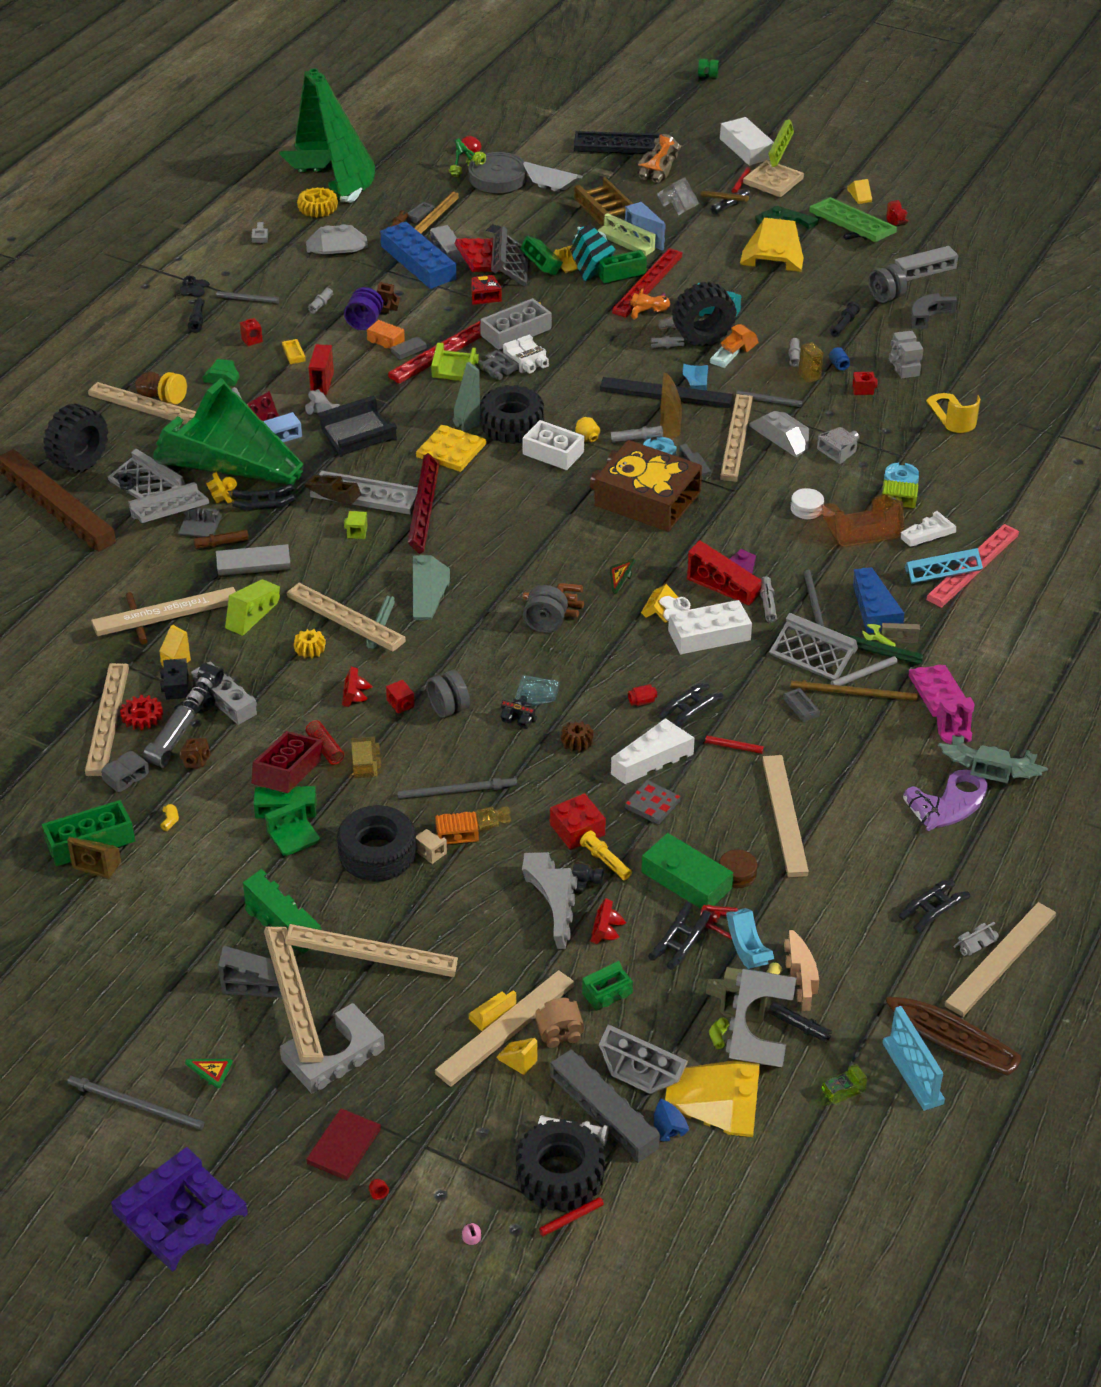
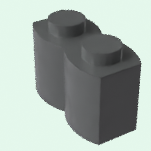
M129 751L122 754L117 761H112L102 768V780L115 791L121 792L127 789L133 782L141 780L149 773L148 763L135 752Z

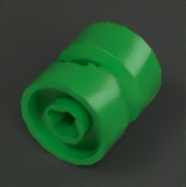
M700 58L698 77L709 75L710 78H718L719 60L711 59L708 61V59Z

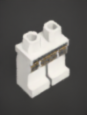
M526 335L518 338L517 341L513 340L503 344V353L519 363V372L521 373L527 371L530 374L537 367L546 368L549 366L546 350L537 346L533 342L531 335Z

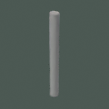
M893 656L833 680L831 685L841 686L896 664L897 658Z

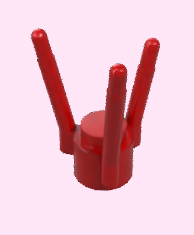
M703 905L700 916L703 910L711 913L706 927L732 940L730 933L715 926L713 923H718L720 916L727 917V912H737L738 909Z

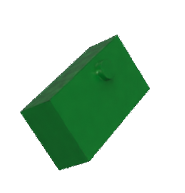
M121 800L41 824L46 845L56 866L72 862L67 842L69 837L100 842L115 847L136 842L132 822Z
M669 833L664 835L642 855L641 873L702 909L703 905L714 906L732 889L733 872Z

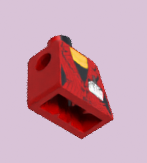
M478 274L477 277L472 278V305L502 302V288L493 275L485 276L484 274Z

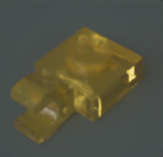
M492 806L474 811L476 812L480 831L499 826V821L502 823L511 822L509 807L494 810Z

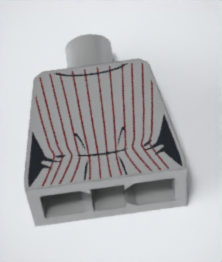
M841 427L818 435L817 449L841 464L856 452L859 434L857 431L849 433Z

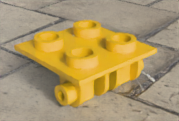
M572 245L553 252L563 262L560 268L565 273L578 269L570 251Z

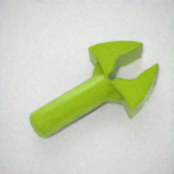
M867 624V627L872 629L875 635H868L863 631L865 639L877 640L882 644L896 646L894 642L880 634V625Z

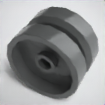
M891 263L875 269L869 274V288L873 297L878 302L885 303L905 295L907 279L903 270L897 264Z
M548 585L537 586L528 595L527 603L523 610V618L530 628L538 632H554L563 623L568 600L565 594L558 588Z
M453 669L443 673L442 677L437 675L427 679L428 697L438 716L444 718L452 715L454 710L460 712L469 708L470 698L468 690L458 671Z

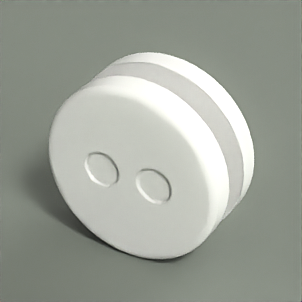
M805 488L793 493L791 511L795 516L802 519H814L822 514L824 497L820 492Z

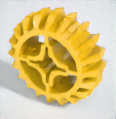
M312 187L299 194L297 205L302 214H305L307 217L318 218L333 214L336 211L338 200L336 193L332 190L324 189V187Z

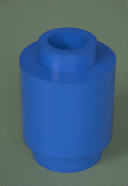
M837 347L830 351L829 359L837 369L846 370L850 366V359L842 348Z

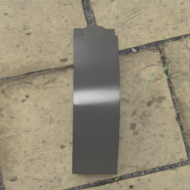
M936 293L916 300L912 307L911 328L928 329L929 316L955 313L956 297H940V294Z

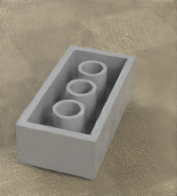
M532 298L480 319L481 336L495 348L501 350L504 343L513 340L517 341L518 338L526 335L533 337L550 330L551 312Z

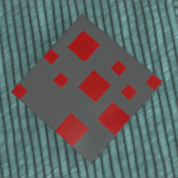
M646 780L625 803V809L659 825L680 802L681 796Z

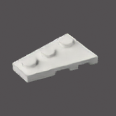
M936 511L931 518L926 517L922 519L921 524H914L902 531L901 539L909 546H916L926 541H932L933 539L956 533V526Z

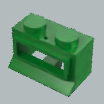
M620 961L583 977L582 994L596 1011L603 1007H608L620 999L627 998L633 993V981L623 970ZM615 977L618 982L606 987L608 980ZM599 985L604 989L598 991L594 986Z

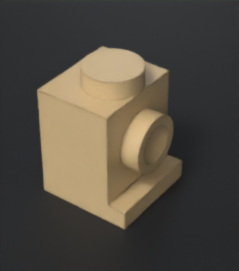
M426 829L416 836V852L433 864L447 854V841L444 837L440 839L438 835Z

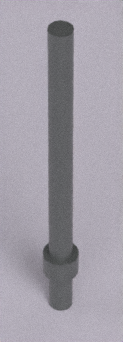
M493 778L492 781L397 791L398 799L484 789L502 790V787L517 786V778L502 780L501 778Z

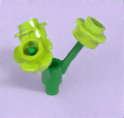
M458 138L455 140L457 145L455 165H451L448 172L453 177H459L463 173L462 167L458 166L459 155L465 154L468 157L466 163L469 167L472 160L476 166L483 165L486 162V154L483 152H472Z

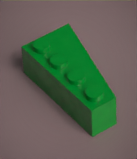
M260 869L243 882L246 912L250 916L257 918L264 927H286L288 932L289 925L292 924L321 930V925L303 908L298 910L294 899L290 895L285 897L279 890L280 886L275 881L269 882L265 878L267 873L263 869ZM292 945L293 949H298L303 954L310 950L309 948Z

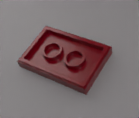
M340 1108L307 1157V1164L347 1181L380 1132L381 1124Z

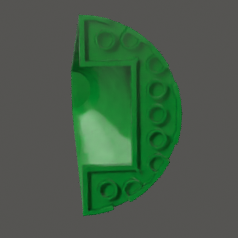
M316 68L305 71L294 147L298 151L329 150L335 181L328 182L330 190L336 193L339 200L341 196H349L360 187L362 191L366 190L375 177V164L350 123L325 76L318 72Z
M221 378L206 391L194 417L181 429L179 428L183 419L178 416L162 429L156 443L158 447L153 454V459L158 464L242 476L244 478L266 480L286 485L294 484L296 479L300 478L303 473L301 468L304 465Z

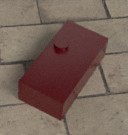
M289 731L284 732L253 762L251 784L289 793L321 761L322 740Z

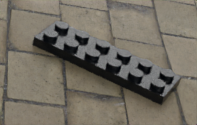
M575 131L574 151L642 154L652 152L655 148L654 140L659 138L661 134Z

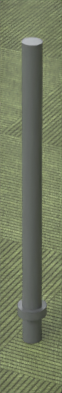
M807 569L804 571V577L815 622L824 626L811 571ZM828 644L819 645L823 652L830 650Z
M70 1076L68 1079V1084L78 1087L79 1091H89L199 1130L204 1128V1121L91 1083L87 1078L80 1079Z

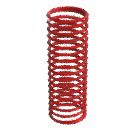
M314 720L306 726L308 736L319 739L324 735L325 739H327L322 743L321 753L329 764L335 765L341 762L344 758V752L320 721ZM313 722H316L314 724H317L315 726H318L316 728L319 729H317L314 733H310L308 729L309 725ZM339 752L341 756L343 754V757L338 762L332 763L334 761H330L333 760L330 759L332 758L331 755L335 754L334 756H336Z

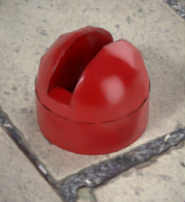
M374 1179L369 1184V1192L373 1199L380 1200L388 1195L389 1187L382 1179Z

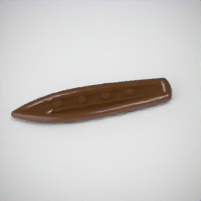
M886 997V1002L893 1012L896 1007L901 1006L918 1034L934 1044L1006 1076H1009L1018 1068L1021 1061L1019 1053L962 1018L944 1009L918 1000Z

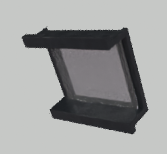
M374 395L318 413L321 430L340 457H343V454L390 439L397 440L396 424H387L377 411V401Z

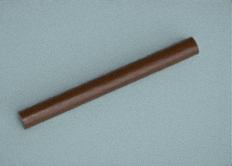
M126 593L130 611L136 610L137 606L133 593ZM143 626L135 627L140 643L146 644L147 638Z

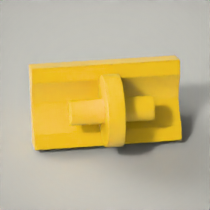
M213 473L214 479L206 483L212 497L217 504L223 500H226L229 504L232 502L228 491H232L237 486L235 478L225 477L221 481L218 473Z

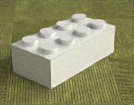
M739 600L669 614L668 631L680 654L751 640L752 622Z

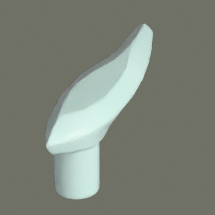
M360 187L349 196H341L340 201L354 202L360 195L362 188Z

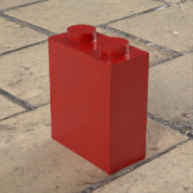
M315 345L308 367L310 391L319 389L324 395L328 394L334 374L332 345Z

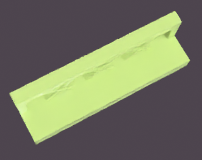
M608 213L605 215L604 226L598 231L606 234L607 240L632 251L641 250L645 256L655 250L654 233ZM610 220L614 223L615 227L610 225ZM620 225L624 226L627 232L623 231ZM633 231L637 232L639 238L634 235ZM644 236L649 237V238H650V242H647V240H646V238H645Z

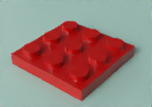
M463 238L455 240L454 244L472 272H493L491 271L493 238Z

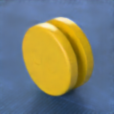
M172 372L165 373L158 384L160 400L174 405L183 401L187 391L185 377Z

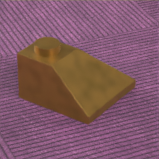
M72 837L67 839L74 869L110 879L121 863L119 848L113 845Z

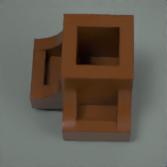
M379 282L377 293L380 294L383 300L381 312L388 314L389 309L397 311L400 297L394 293V285Z

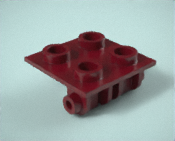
M270 391L247 403L248 407L262 421L279 417Z

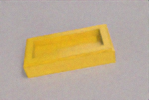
M298 339L282 342L283 350L290 364L306 362V357Z

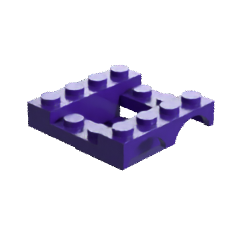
M188 1147L184 1148L111 1202L113 1213L172 1272L176 1269L181 1257L189 1249L202 1243L208 1245L214 1240L217 1231L226 1221L236 1215H243L245 1217L248 1214L246 1203L232 1189L228 1191L202 1166V1161ZM185 1186L207 1206L205 1209L186 1192ZM184 1218L188 1220L184 1225L176 1224L179 1219Z

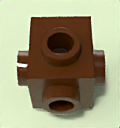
M206 738L187 739L180 750V759L183 760L185 768H201L211 755Z

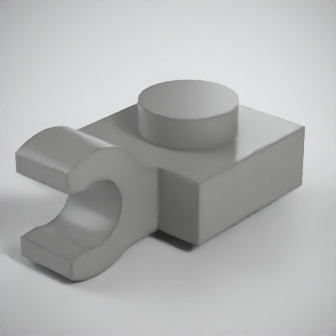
M257 222V229H252V243H267L268 229H264V222Z

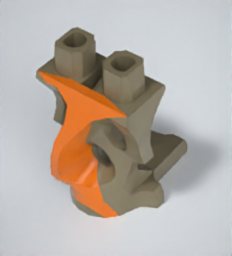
M667 134L659 135V138L654 140L655 148L652 152H647L639 161L640 179L647 180L650 175L653 182L660 183L662 179L667 178L673 160L677 158L678 151L682 147L673 137ZM665 160H668V163L666 165H663V162Z

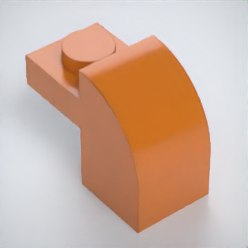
M738 324L731 328L732 333L721 342V345L733 354L739 348L748 352L759 342L753 331L742 324Z

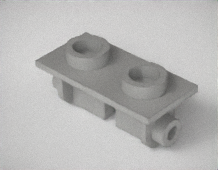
M995 922L989 925L985 923L979 925L972 934L969 931L958 937L959 942L953 947L960 946L962 955L970 956L982 949L978 942L981 943L983 948L996 942L999 935L991 929Z

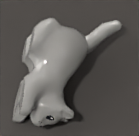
M317 389L308 393L311 401L305 406V410L308 415H313L314 413L338 407L340 404L330 403L326 396Z

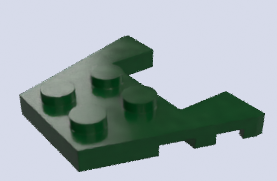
M774 206L755 216V221L758 225L761 224L764 218L795 221V224L799 223L808 229L819 223L818 218L780 206Z

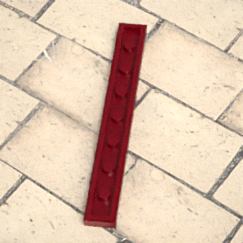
M429 453L423 456L408 544L419 554L425 550L439 470V462Z

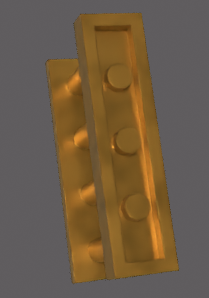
M606 177L603 178V186L590 190H585L580 185L574 186V199L602 227L604 226L607 213L613 216L624 214L626 206L634 204ZM601 192H604V193H605L604 195H600V196H597V197H592V196H591V195L598 194V193H601ZM608 199L613 200V201H611V202L604 203V204H599V203H598V202L605 201V200H608ZM616 206H619V207H620L619 209H615V210H612V211H609V212L606 211V209H609V208H612V207H616Z

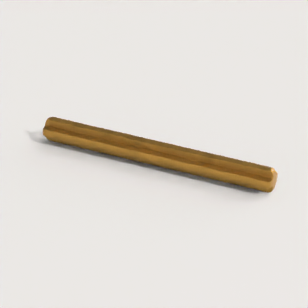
M453 191L414 228L420 234L424 232L459 198V194Z

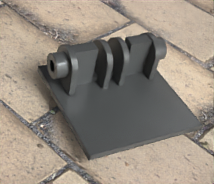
M201 507L185 510L184 515L186 516L178 534L206 537L209 534L214 535L222 514L217 509L203 508L201 511Z

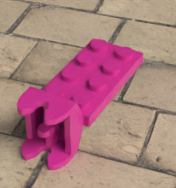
M946 665L910 669L909 677L932 716H937L938 734L941 739L951 744L953 735L964 736V741L970 742L972 740V712L975 705L971 697L966 698Z

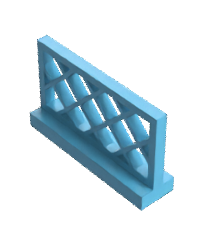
M901 1006L896 1007L891 1036L883 1038V1045L922 1109L925 1111L943 1105L945 1098L940 1092L943 1072Z

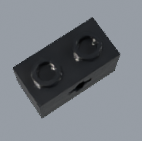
M187 659L163 660L164 668H160L161 679H164V681H160L161 692H165L166 700L186 698L189 694Z

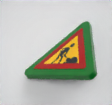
M186 1059L185 1061L189 1068L200 1075V1079H205L208 1081V1085H213L216 1088H221L233 1063L232 1059Z

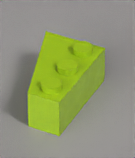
M262 579L230 594L225 628L242 636L246 634L278 604L280 586Z

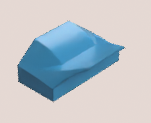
M683 364V375L689 381L690 388L706 390L708 365L691 366Z

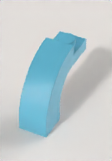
M744 908L737 912H727L730 934L742 963L748 969L769 964L768 960L774 959L773 951L761 943L756 930L753 911Z

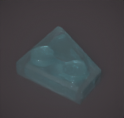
M522 675L515 699L519 700L524 695L527 697V702L532 703V706L553 702L556 700L560 682Z

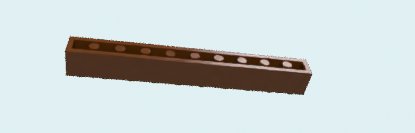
M15 449L0 455V474L6 476L10 482H13L20 490L27 493L28 497L33 498L39 506L44 507L49 514H52L59 522L65 524L70 531L72 530L90 547L99 552L116 543L114 529Z

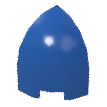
M660 1099L654 1113V1127L660 1134L659 1141H670L669 1137L680 1134V1136L685 1135L690 1129L682 1113L668 1101Z

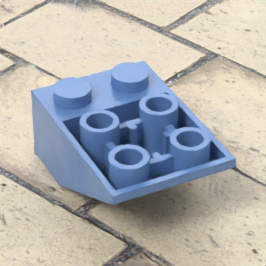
M642 202L626 206L625 221L654 233L655 248L664 250V234L666 229L664 221ZM633 231L634 235L639 238L637 232ZM644 236V237L646 238L647 242H650V238L647 237V236Z

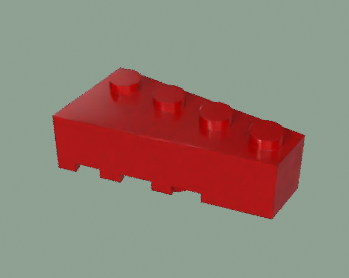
M701 540L688 551L687 580L734 600H739L749 606L760 595L761 579Z

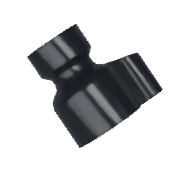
M575 862L572 874L573 877L576 876L577 888L573 889V892L583 893L589 881L601 885L604 869L597 867L592 869L589 864Z

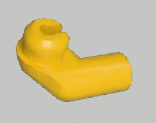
M168 804L163 808L167 818L160 824V827L165 832L179 820L177 807L172 804Z

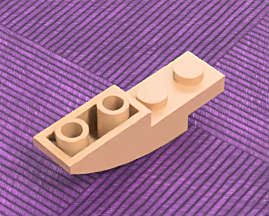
M789 930V937L784 940V951L788 952V955H786V968H790V976L797 977L796 985H800V989H797V1002H801L802 1011H810L812 994H818L819 975L817 966L809 948L794 930Z

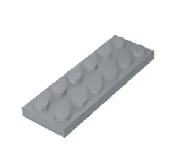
M321 471L319 474L341 476L343 482L357 483L362 495L352 505L402 514H411L415 506L418 487ZM310 490V497L330 500Z

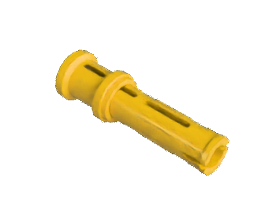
M588 831L583 835L580 845L587 847L593 857L600 858L623 881L631 876L632 870L609 851L607 844L604 841H600L593 831Z

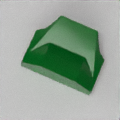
M217 359L203 375V382L214 384L221 378L228 386H235L239 379V372L235 368L234 361Z

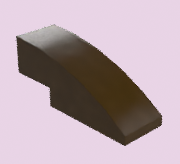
M313 475L305 483V487L314 493L341 503L353 504L362 495L357 483L343 482L341 476Z

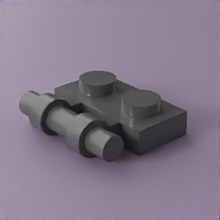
M498 349L485 355V361L479 360L477 364L480 370L488 372L492 378H497L498 380L503 378L502 372L508 375L519 369L518 362Z

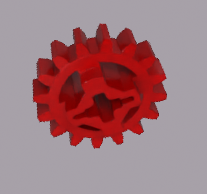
M140 695L139 698L133 696L132 701L126 700V704L121 705L120 715L122 723H126V727L132 726L133 730L137 727L143 730L146 726L150 729L151 724L157 725V720H162L163 708L161 702H157L156 697L151 699L150 695L146 698H143V695Z

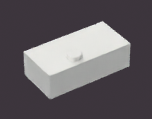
M743 117L721 123L720 139L748 165L770 160L768 153L774 142L750 120Z

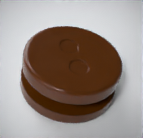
M735 849L727 851L721 856L719 864L733 872V888H744L755 881L757 860L751 853Z

